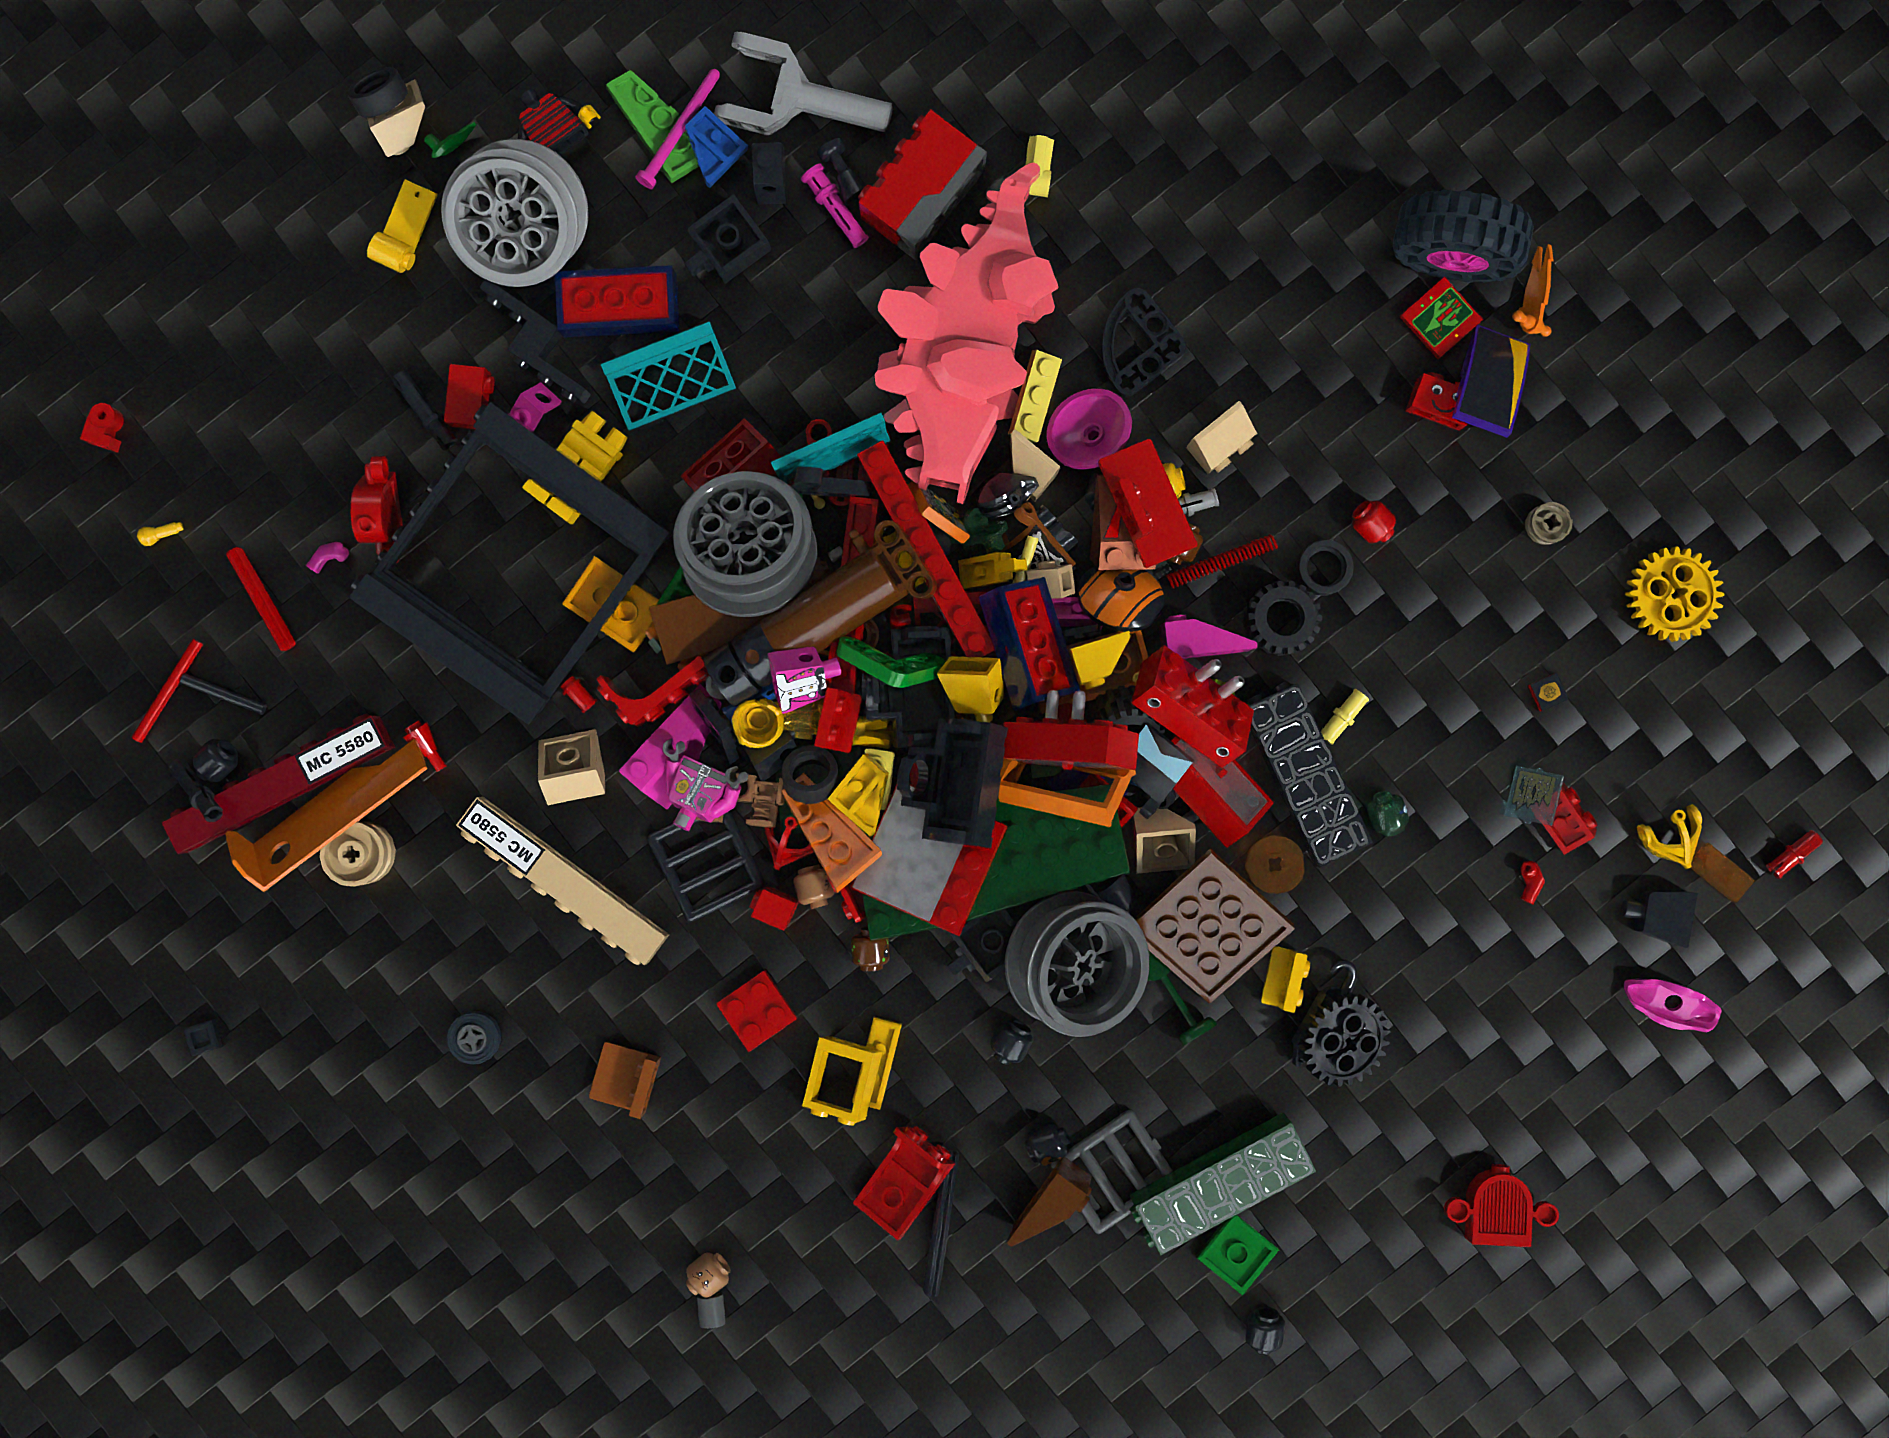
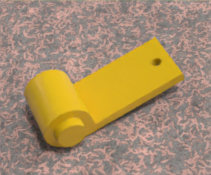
M405 179L383 233L377 232L369 243L367 257L399 273L410 270L415 262V249L438 194Z

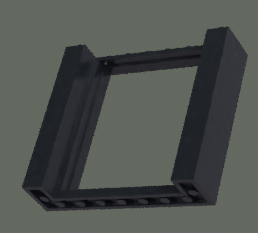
M490 402L488 406L483 404L473 418L476 420V423L473 425L476 429L475 432L472 430L468 432L461 441V445L464 446L457 456L452 454L443 468L446 472L440 480L435 478L428 486L426 492L429 495L423 504L418 502L409 513V517L412 519L407 526H400L391 538L394 544L388 551L384 549L378 555L374 562L377 565L375 570L371 573H366L364 576L360 574L350 587L353 592L349 598L529 725L538 717L672 532L505 409ZM483 443L639 555L548 681L391 570Z

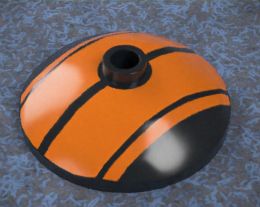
M1093 566L1083 574L1077 588L1078 602L1084 613L1095 623L1120 632L1139 631L1151 626L1160 617L1165 602L1164 592L1159 582L1144 569L1098 570L1096 566Z

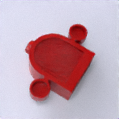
M372 456L370 462L365 464V474L355 485L351 497V523L354 536L359 543H375L377 555L384 549L388 551L394 544V541L391 540L392 536L400 526H403L396 473L389 472L386 456Z
M1492 1164L1491 1169L1476 1175L1468 1186L1466 1201L1460 1197H1451L1444 1205V1212L1450 1220L1456 1223L1465 1222V1238L1473 1245L1531 1247L1532 1219L1534 1218L1537 1223L1544 1227L1555 1225L1559 1219L1558 1209L1550 1202L1540 1201L1533 1205L1532 1195L1528 1187L1510 1173V1166L1503 1164Z

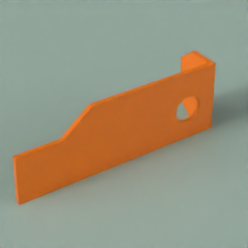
M413 739L380 765L352 768L254 844L237 831H227L225 835L232 864L245 879L265 892L428 768L417 740ZM289 844L290 849L287 856L281 862L272 864L271 859L274 852L280 846Z

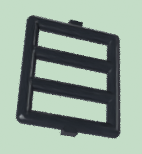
M730 811L723 815L722 822L726 829L670 856L667 855L661 840L683 829L672 822L649 833L647 836V841L687 922H694L721 908L724 911L734 906L733 902L762 889L765 885L761 873ZM695 819L693 825L700 822V820ZM731 839L738 855L680 882L673 868L674 866ZM744 865L751 880L750 882L693 909L686 894L687 892Z

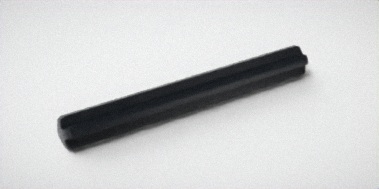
M954 1150L948 1151L951 1153L950 1159L956 1164L940 1184L937 1191L923 1287L924 1294L928 1296H938L940 1292L959 1161V1153Z

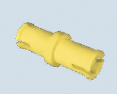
M1355 688L1342 706L1334 709L1333 717L1321 730L1324 740L1333 745L1348 725H1353L1355 722L1353 719L1369 701V698Z

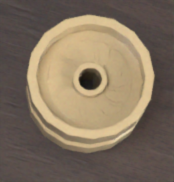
M358 821L320 849L319 858L323 870L331 880L340 885L355 887L373 883L383 878L390 871L394 863L396 849L391 835L384 827L374 822Z

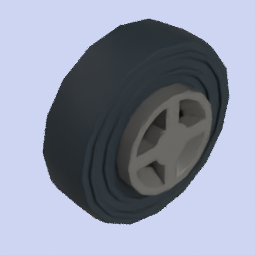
M480 1011L467 1012L457 1017L451 1024L447 1034L448 1047L452 1055L459 1061L467 1064H481L492 1058L498 1051L501 1043L500 1027L497 1021L489 1014Z

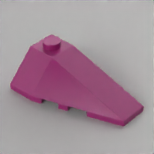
M701 684L695 689H700L705 697L711 696ZM690 696L682 702L619 770L640 791L665 809H668L672 803L667 795L666 761L668 756L663 752V744L667 740L672 739V747L676 750V744L682 741L685 744V750L679 754V757L682 759L683 755L698 761L706 739L710 734V729L696 713ZM712 697L720 710L722 703L718 699Z

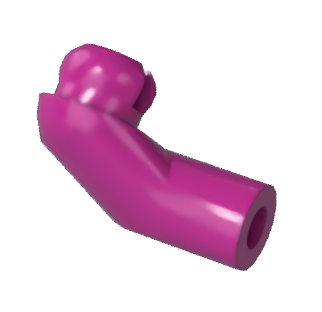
M340 542L323 544L318 547L306 566L319 573L328 560L335 558L339 562L345 561L349 555V550L343 547V544Z

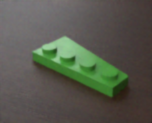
M629 70L607 83L606 89L654 157L680 116L674 108L666 105L654 90L634 72ZM684 131L661 167L671 183L699 167L686 131Z

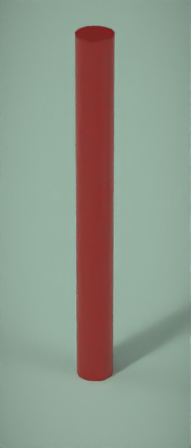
M195 638L192 639L131 737L132 739L140 743L144 741L179 685L182 675L187 672L202 648V642Z

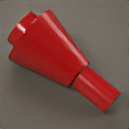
M418 720L404 729L407 735L402 738L408 743L416 739L422 755L427 757L436 772L447 766L436 751L437 747L428 722L422 724Z

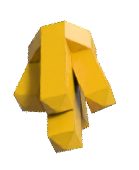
M859 716L852 746L888 749L894 740L892 725H888L889 721L881 720L862 722V716Z

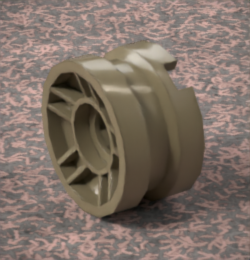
M1548 502L1534 508L1526 519L1525 528L1528 536L1540 545H1550L1563 540L1572 529L1573 519L1570 518L1568 513L1570 511L1564 505L1557 502ZM1551 519L1553 521V527L1549 529V526L1547 525V523H1544V520Z

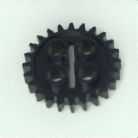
M1348 992L1346 997L1337 993L1336 1001L1329 997L1326 998L1327 1006L1323 1007L1317 1004L1319 1011L1317 1014L1309 1012L1308 1015L1312 1021L1311 1023L1302 1024L1307 1029V1033L1299 1035L1305 1043L1298 1046V1049L1305 1053L1300 1057L1307 1064L1305 1068L1318 1080L1324 1081L1329 1086L1334 1083L1341 1087L1343 1081L1352 1086L1353 1078L1362 1082V1073L1366 1072L1372 1075L1370 1068L1372 1064L1380 1066L1377 1057L1386 1056V1053L1381 1048L1390 1044L1389 1041L1383 1038V1036L1390 1033V1030L1384 1027L1389 1021L1382 1016L1384 1011L1377 1007V1004L1369 998L1367 999L1361 994L1356 996L1351 992Z

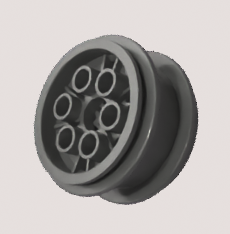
M745 471L716 477L699 487L686 500L675 522L673 531L674 550L678 562L683 569L687 584L701 602L717 612L737 617H754L774 612L796 598L807 586L814 573L817 562V541L812 529L807 506L796 490L774 476L760 472ZM745 526V529H740L738 531L735 530L739 527ZM708 547V550L702 553L703 548ZM768 554L778 559L774 563H771L768 560ZM734 565L739 569L738 575H730Z
M1082 891L1060 892L1037 902L1018 921L1007 945L1005 955L1006 981L1012 997L1021 1009L1035 1019L1044 1022L1051 1029L1073 1037L1096 1035L1112 1028L1126 1018L1142 997L1149 975L1148 945L1137 921L1122 908L1107 903L1090 893ZM1065 951L1066 953L1063 955L1062 960H1059L1061 954ZM1105 952L1104 959H1101L1098 954ZM1082 985L1088 986V989L1085 992L1083 991Z

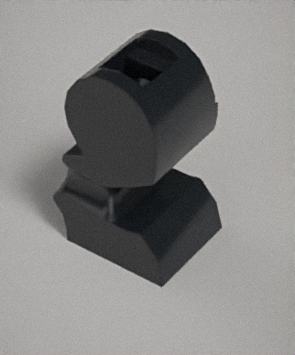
M1041 505L1036 511L1039 520L1064 550L1070 554L1078 547L1079 541L1071 532L1063 528V524L1044 505Z

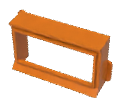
M1004 759L1000 772L1001 782L998 797L1002 803L1111 827L1112 819L1132 776L1136 775V771L1119 768L1073 767L1072 770L1114 779L1102 803L1017 784L1026 763Z

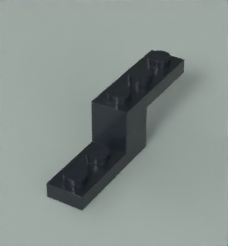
M485 279L480 286V289L486 294L484 299L497 309L501 305L510 311L508 316L523 326L508 347V350L514 355L512 361L525 370L529 366L536 370L538 373L535 377L549 387L554 383L562 388L559 393L572 403L578 399L585 404L591 394L545 361L562 337L563 333L561 330L499 286Z

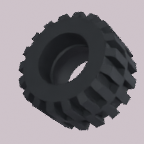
M1276 581L1261 588L1249 599L1248 607L1244 610L1243 616H1246V621L1243 624L1244 628L1248 630L1247 637L1257 642L1258 649H1263L1264 653L1283 656L1301 651L1314 641L1313 637L1319 633L1321 628L1318 627L1319 622L1322 621V615L1318 614V610L1321 607L1319 603H1315L1313 600L1316 596L1312 592L1308 593L1306 591L1307 587L1302 584L1299 586L1295 585L1293 581ZM1279 601L1291 605L1297 614L1296 629L1291 634L1285 636L1273 632L1267 623L1269 607Z
M1123 685L1118 686V689L1112 690L1111 688L1106 690L1104 695L1099 694L1096 697V702L1090 703L1088 706L1089 710L1086 711L1087 723H1094L1095 720L1113 721V724L1127 725L1128 731L1138 734L1149 723L1160 733H1165L1163 725L1131 703L1135 690L1134 685H1130L1128 688H1125Z

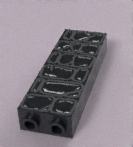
M1288 681L1273 687V694L1263 698L1260 693L1245 700L1246 704L1254 710L1250 730L1314 866L1322 867L1373 843L1298 683L1289 685Z

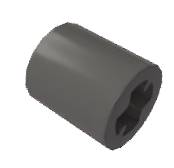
M716 1292L711 1297L698 1295L699 1327L709 1329L725 1325L723 1293Z

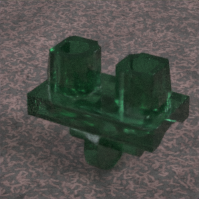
M979 508L968 509L965 516L961 518L970 534L969 539L964 544L962 543L965 554L978 553L984 546L987 554L997 553L1005 548L1002 534L1008 530L1006 521H988V518L982 515V510ZM950 536L952 543H960L952 536Z

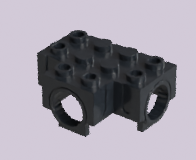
M916 626L890 629L887 632V644L889 643L888 656L895 660L921 653L935 654L942 657L945 661L951 656L950 627ZM859 669L860 689L863 696L861 704L862 722H873L875 720L892 721V731H894L893 750H908L909 746L934 748L938 719L955 718V710L939 678L905 688L890 686Z
M939 718L934 748L909 746L908 755L905 758H901V764L897 773V790L902 795L901 806L926 810L922 839L985 848L992 847L993 838L991 837L995 825L996 801L999 796L1000 772L1003 767L1007 727L966 719ZM916 762L919 773L918 781L914 791H911L909 774L913 764Z

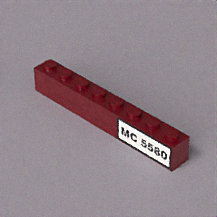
M368 713L363 714L352 720L354 725L346 729L338 727L326 733L327 738L319 743L316 740L310 741L300 747L301 752L293 756L288 753L275 759V765L268 769H265V767L257 768L248 773V779L240 783L238 780L222 786L223 792L215 795L214 800L223 809L221 811L223 815L215 822L206 821L199 809L194 807L189 809L182 807L169 814L171 818L162 822V825L176 853H189L225 835L227 831H232L348 772L352 768H356L395 748L380 716H369Z

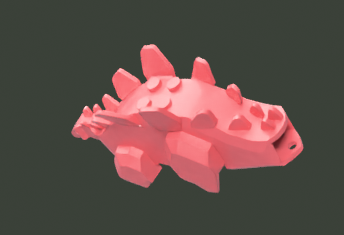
M1034 162L1023 166L1017 172L1007 177L1001 184L1000 191L990 190L987 192V199L993 203L981 208L980 215L991 221V224H977L976 226L965 224L961 227V234L971 249L958 246L950 249L937 243H930L920 253V260L933 287L908 286L904 291L886 289L883 291L878 304V312L895 333L901 338H907L906 344L900 343L898 350L881 354L878 370L875 373V382L879 389L903 395L906 398L884 414L885 422L893 424L895 430L899 433H915L917 431L920 433V435L906 440L904 447L908 457L923 462V465L906 469L905 474L913 482L919 484L918 488L925 491L929 484L959 490L957 503L964 504L972 476L997 430L996 421L1013 418L1019 398L1013 388L1025 383L1027 371L1014 358V350L1018 339V325L1022 322L1036 324L1043 315L1052 313L1055 308L1052 292L1058 289L1059 286L1049 260L1036 257L1030 242L1024 214V203L1029 197L1030 187L1040 176V167Z

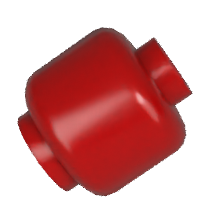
M1379 500L1364 501L1352 514L1354 518L1352 527L1368 543L1386 542L1395 532L1393 528L1396 523V517Z

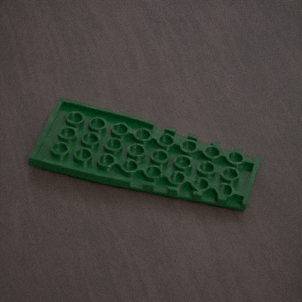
M1111 785L1053 792L1103 803ZM998 798L996 801L995 821L1006 825L1007 830L966 921L993 914L1006 908L1010 909L1033 900L1044 899L1060 892L1078 889V887L1105 881L1108 878L1130 873L1118 809L1112 819V826L1107 827L1002 803ZM882 818L878 819L877 827H878V825H879V823H880V821H881ZM862 893L871 941L939 928Z

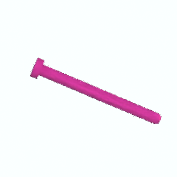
M712 69L708 72L645 171L639 170L635 176L636 180L644 187L653 189L657 183L654 177L684 133L685 125L695 116L719 79L720 73L718 70Z

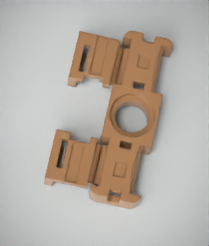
M748 775L746 781L748 784L747 792L742 796H738L737 802L752 803L751 807L754 808V815L750 817V820L746 819V824L775 828L778 806H775V801L780 806L785 803L781 792L784 789L783 779L779 778V783L758 781L759 777ZM723 815L715 818L712 822L722 823Z

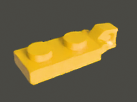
M1006 552L958 560L960 583L964 589L1009 582L1008 580H1013L1012 572L1027 570L1026 558H1011V553Z

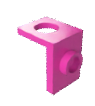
M539 383L519 395L510 414L534 431L543 414L559 406L562 401L543 383ZM541 393L545 395L550 403L539 401L535 394Z

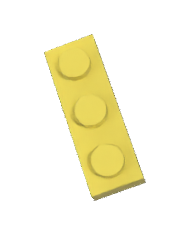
M1032 350L1026 370L1025 383L1021 387L1008 434L1011 435L1013 430L1016 429L1030 442L1036 443L1039 441L1062 359L1039 350Z

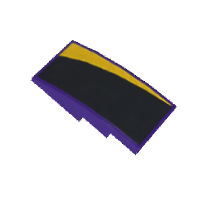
M1480 325L1475 326L1460 373L1462 378L1456 394L1458 399L1452 418L1508 438L1513 430L1524 388L1531 344Z

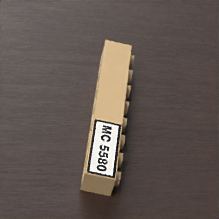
M477 797L456 826L462 830L460 834L466 840L473 844L476 841L485 847L484 852L496 861L502 859L509 865L507 869L519 878L525 876L533 882L531 887L543 896L546 894L556 899L554 904L566 913L572 911L579 916L577 921L589 930L595 928L603 934L601 939L613 948L618 945L626 951L624 956L634 964L639 965L642 963L646 965L649 963L670 935L485 797Z

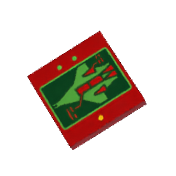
M1446 277L1442 278L1400 316L1402 321L1437 360L1483 320Z

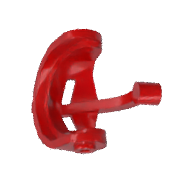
M787 817L785 819L786 828L780 843L775 838L774 828L764 827L774 862L773 868L777 870L786 864L806 858L814 853L810 844L801 849L786 848L792 829H795L798 825V821L794 817Z

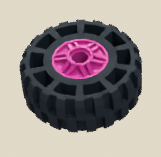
M1462 190L1427 191L1424 194L1413 195L1400 207L1392 246L1396 258L1403 265L1409 266L1417 272L1426 273L1429 276L1446 277L1449 280H1460L1463 282L1503 281L1509 277L1517 276L1527 265L1534 225L1527 211H1523L1521 206L1512 204L1503 198Z

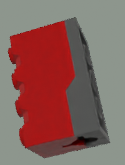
M931 109L926 116L920 115L912 126V130L915 132L911 138H903L897 144L894 150L897 156L890 163L885 161L876 173V176L879 177L877 182L873 186L867 184L858 196L861 219L914 260L919 257L920 253L930 243L986 170L987 152Z

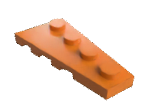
M804 773L795 779L797 783L802 785H815ZM785 788L781 791L837 893L882 856L881 849L828 799L815 804H805L791 798Z

